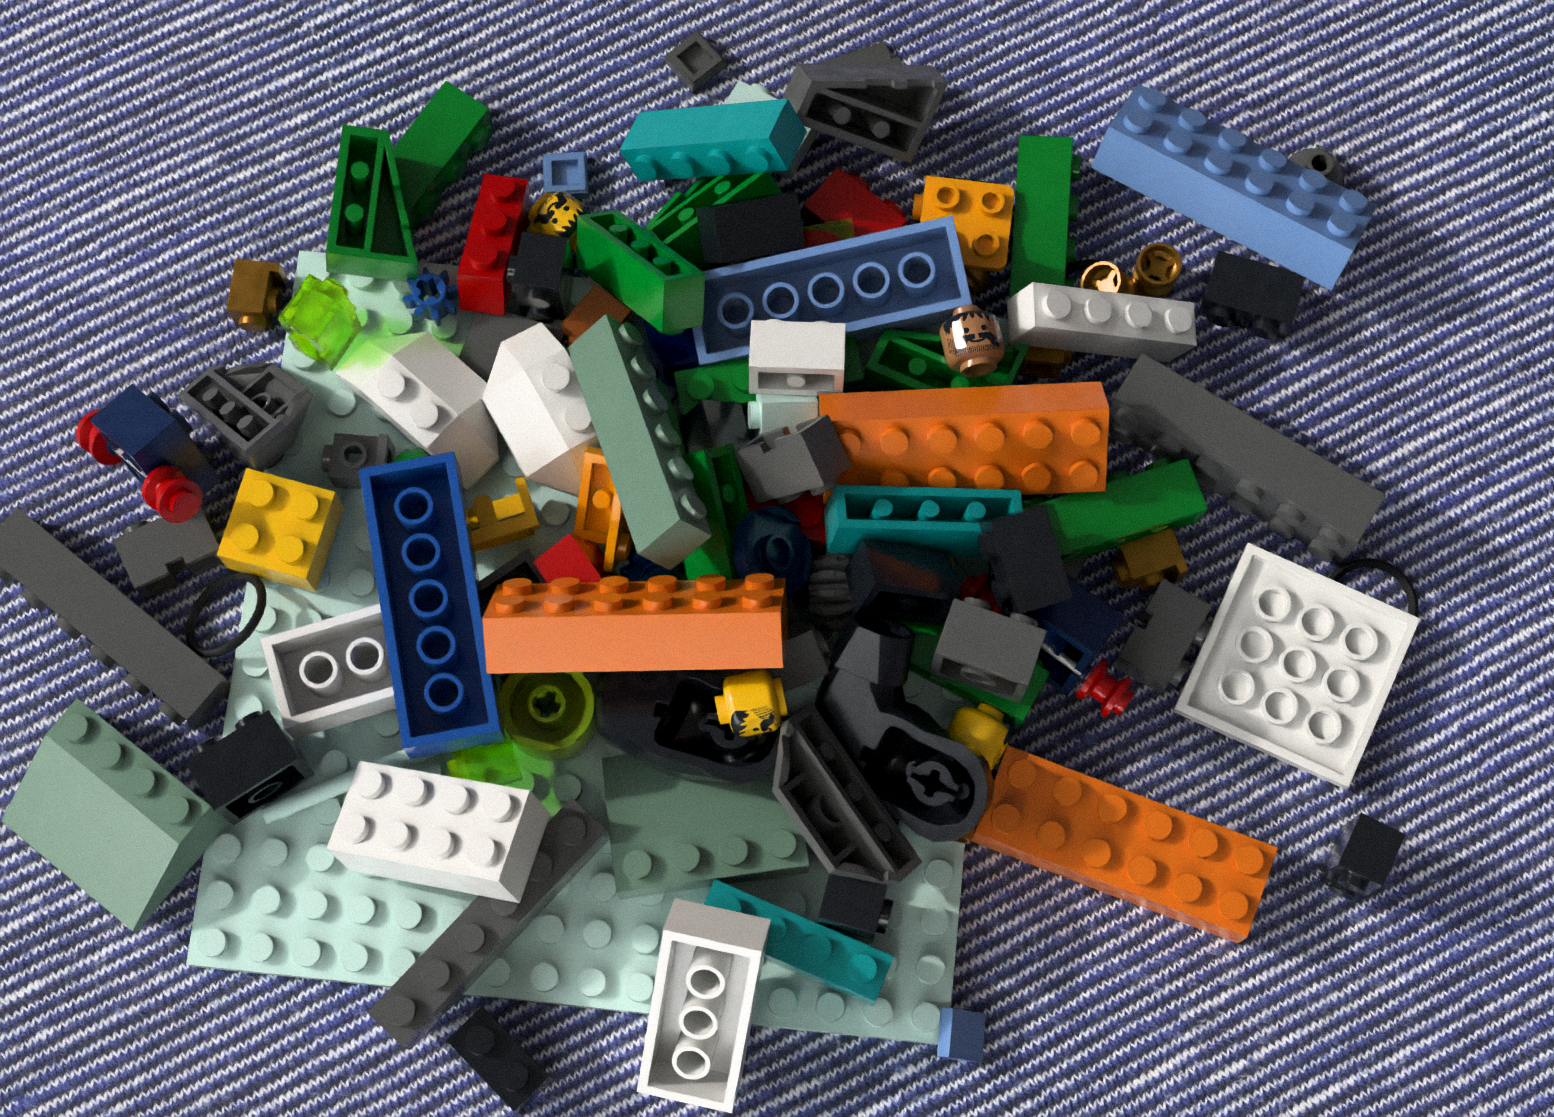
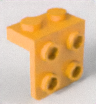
M926 175L923 195L914 194L911 220L925 222L953 215L964 268L1000 272L1005 268L1007 262L1014 190L1009 185Z
M588 446L584 453L573 534L581 537L582 540L587 539L595 543L605 544L603 572L613 574L620 561H627L631 544L634 545L602 449Z

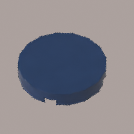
M769 505L756 508L744 515L737 525L733 539V561L739 579H745L746 576L754 573L772 574L774 579L786 578L787 599L795 596L793 594L798 589H803L808 582L812 567L811 543L807 534L802 535L800 528L797 526L802 523L794 513L782 506Z

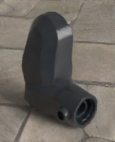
M852 612L848 616L829 657L831 661L828 667L829 673L824 675L817 690L814 706L891 816L901 820L917 835L932 842L956 841L974 829L992 805L995 785L989 762L973 744L943 729L929 713L919 706L906 702L903 685L908 680L916 637L914 631L893 619L857 615L855 612Z
M702 670L599 672L595 693V722L598 733L609 745L640 759L670 776L730 784L756 782L775 769L781 725L775 731L748 737L736 736L732 732L730 723L720 725L714 696L723 695V682L726 678L716 677ZM789 716L781 717V723L786 721Z

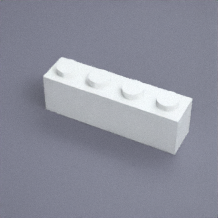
M1032 282L1007 300L1009 344H1030V346L1136 359L1139 358L1141 353H1144L1152 359L1161 362H1170L1197 346L1193 302Z

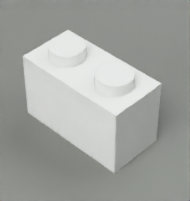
M779 319L766 321L751 320L749 394L819 396V394L843 393L846 323H830L828 321L791 322Z

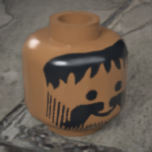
M965 305L955 309L952 312V317L946 320L940 328L947 365L950 369L960 372L963 377L976 378L992 373L996 370L997 363L1005 355L997 316L989 311L980 310L977 305Z

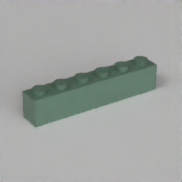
M605 314L567 347L637 554L671 570L712 536L705 518L707 510L703 502L698 498L693 486V472L684 461L679 448L681 440L668 418L666 412L668 405L658 391L654 380L656 372L644 353L642 335L632 324L628 322L622 324Z

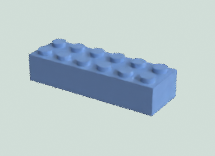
M1139 83L1108 126L1091 165V168L1331 291L1378 205L1366 199L1360 192L1348 190L1326 179L1322 173L1307 169L1287 159L1279 151L1267 149L1247 139L1241 132L1226 128L1206 118L1200 111L1186 108L1165 97L1162 92L1153 88H1147Z
M953 215L704 271L703 326L693 327L692 331L701 367L749 357L751 320L766 321L779 319L791 322L828 321L830 323H846L845 338L855 336L856 342L881 337L884 329L909 331L944 323L952 317V312L955 309L965 305H972Z

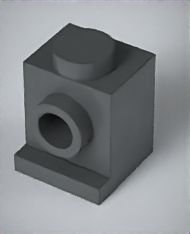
M335 433L333 445L325 444L322 470L323 472H329V479L334 487L362 490L359 469L392 463L395 447L389 435L379 434V437ZM350 453L362 454V458L358 462H347Z

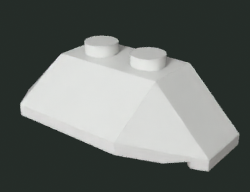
M540 322L501 342L482 400L525 478L578 498L584 453L588 446L601 448L572 361L565 348L545 325Z
M430 332L367 340L336 372V375L418 448H422L430 456L454 452L461 468L464 489L467 492L499 460L497 425L482 400L487 383Z

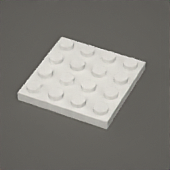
M1247 543L1213 618L1212 626L1202 643L1172 712L1336 786L1347 789L1356 772L1420 618Z

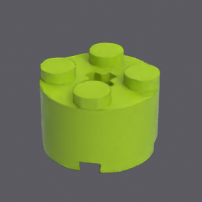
M582 672L511 673L505 680L499 696L503 725L513 743L522 752L540 760H562L575 757L591 740L596 730L595 694L590 682ZM551 701H555L559 711L557 713L551 712L547 718L543 717L539 708L548 707Z

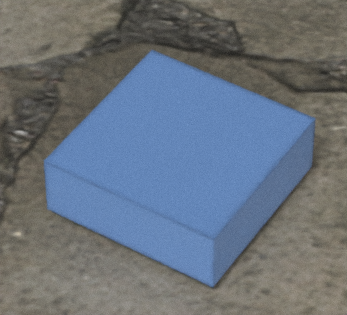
M587 152L542 154L544 194L547 192L554 194L559 191H566L576 199H590Z
M941 1008L937 1057L982 1063L986 1014L956 1008Z

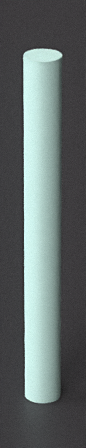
M401 749L370 763L405 769L437 755L410 759L404 750ZM357 768L260 806L266 824L348 792Z

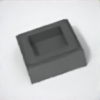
M698 30L664 56L665 63L692 93L726 68V60Z

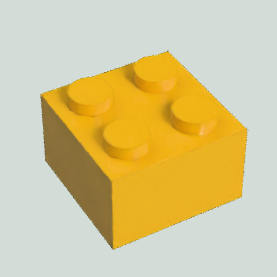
M246 468L217 556L228 569L253 574L260 578L316 593L344 510V505L335 491Z

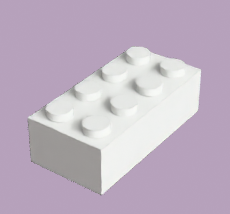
M380 603L260 639L283 727L294 739L396 709Z
M359 761L326 849L350 871L520 903L550 813L530 790Z
M677 898L674 899L663 929L637 1092L732 1113L742 1079L771 919Z

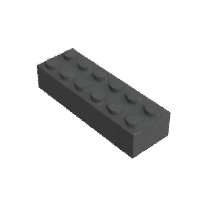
M1141 353L1114 396L1109 408V434L1114 439L1125 445H1132L1134 443L1149 452L1148 456L1154 462L1170 458L1172 463L1188 458L1201 490L1206 492L1213 490L1228 499V504L1236 511L1245 515L1253 513L1268 522L1267 526L1272 532L1283 538L1291 539L1293 537L1308 546L1307 550L1314 557L1324 562L1334 561L1340 564L1361 539L1386 494L1144 353Z

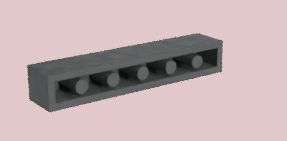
M18 507L0 526V579L6 584H9L14 578L26 587L20 595L41 613L49 606L59 614L60 617L55 621V624L75 641L83 634L95 645L89 652L109 669L117 662L129 672L123 679L128 685L144 698L150 691L164 701L158 709L178 726L187 720L198 729L229 693L231 683Z
M571 798L546 825L520 903L478 895L367 1013L402 1047L411 1050L609 841L610 837L607 830Z

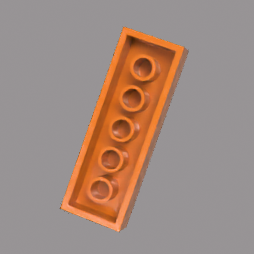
M1101 381L819 394V417L829 415L852 465L836 477L837 485L1020 490L1021 495L1106 491L1109 405ZM833 488L822 493L824 504H827Z
M754 573L746 576L745 579L726 580L723 575L706 574L699 576L696 580L677 581V578L671 575H658L649 578L648 581L628 582L626 577L610 576L601 579L599 582L580 583V580L577 578L562 577L554 579L551 583L532 584V581L526 578L509 579L504 581L503 584H497L482 617L487 674L783 668L788 636L786 578L774 579L772 574Z
M1007 745L993 780L995 787L992 805L977 824L971 842L1237 944L1248 937L1278 847Z

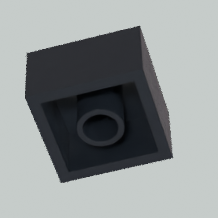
M270 710L263 714L260 711H256L243 717L235 725L237 730L221 740L219 737H214L203 742L194 749L193 753L195 756L185 762L213 810L232 825L239 823L258 811L260 806L274 801L315 775L293 737L284 729L283 724Z

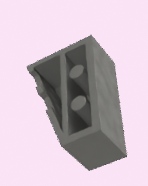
M797 63L782 99L790 101L805 127L912 163L948 82L932 65Z

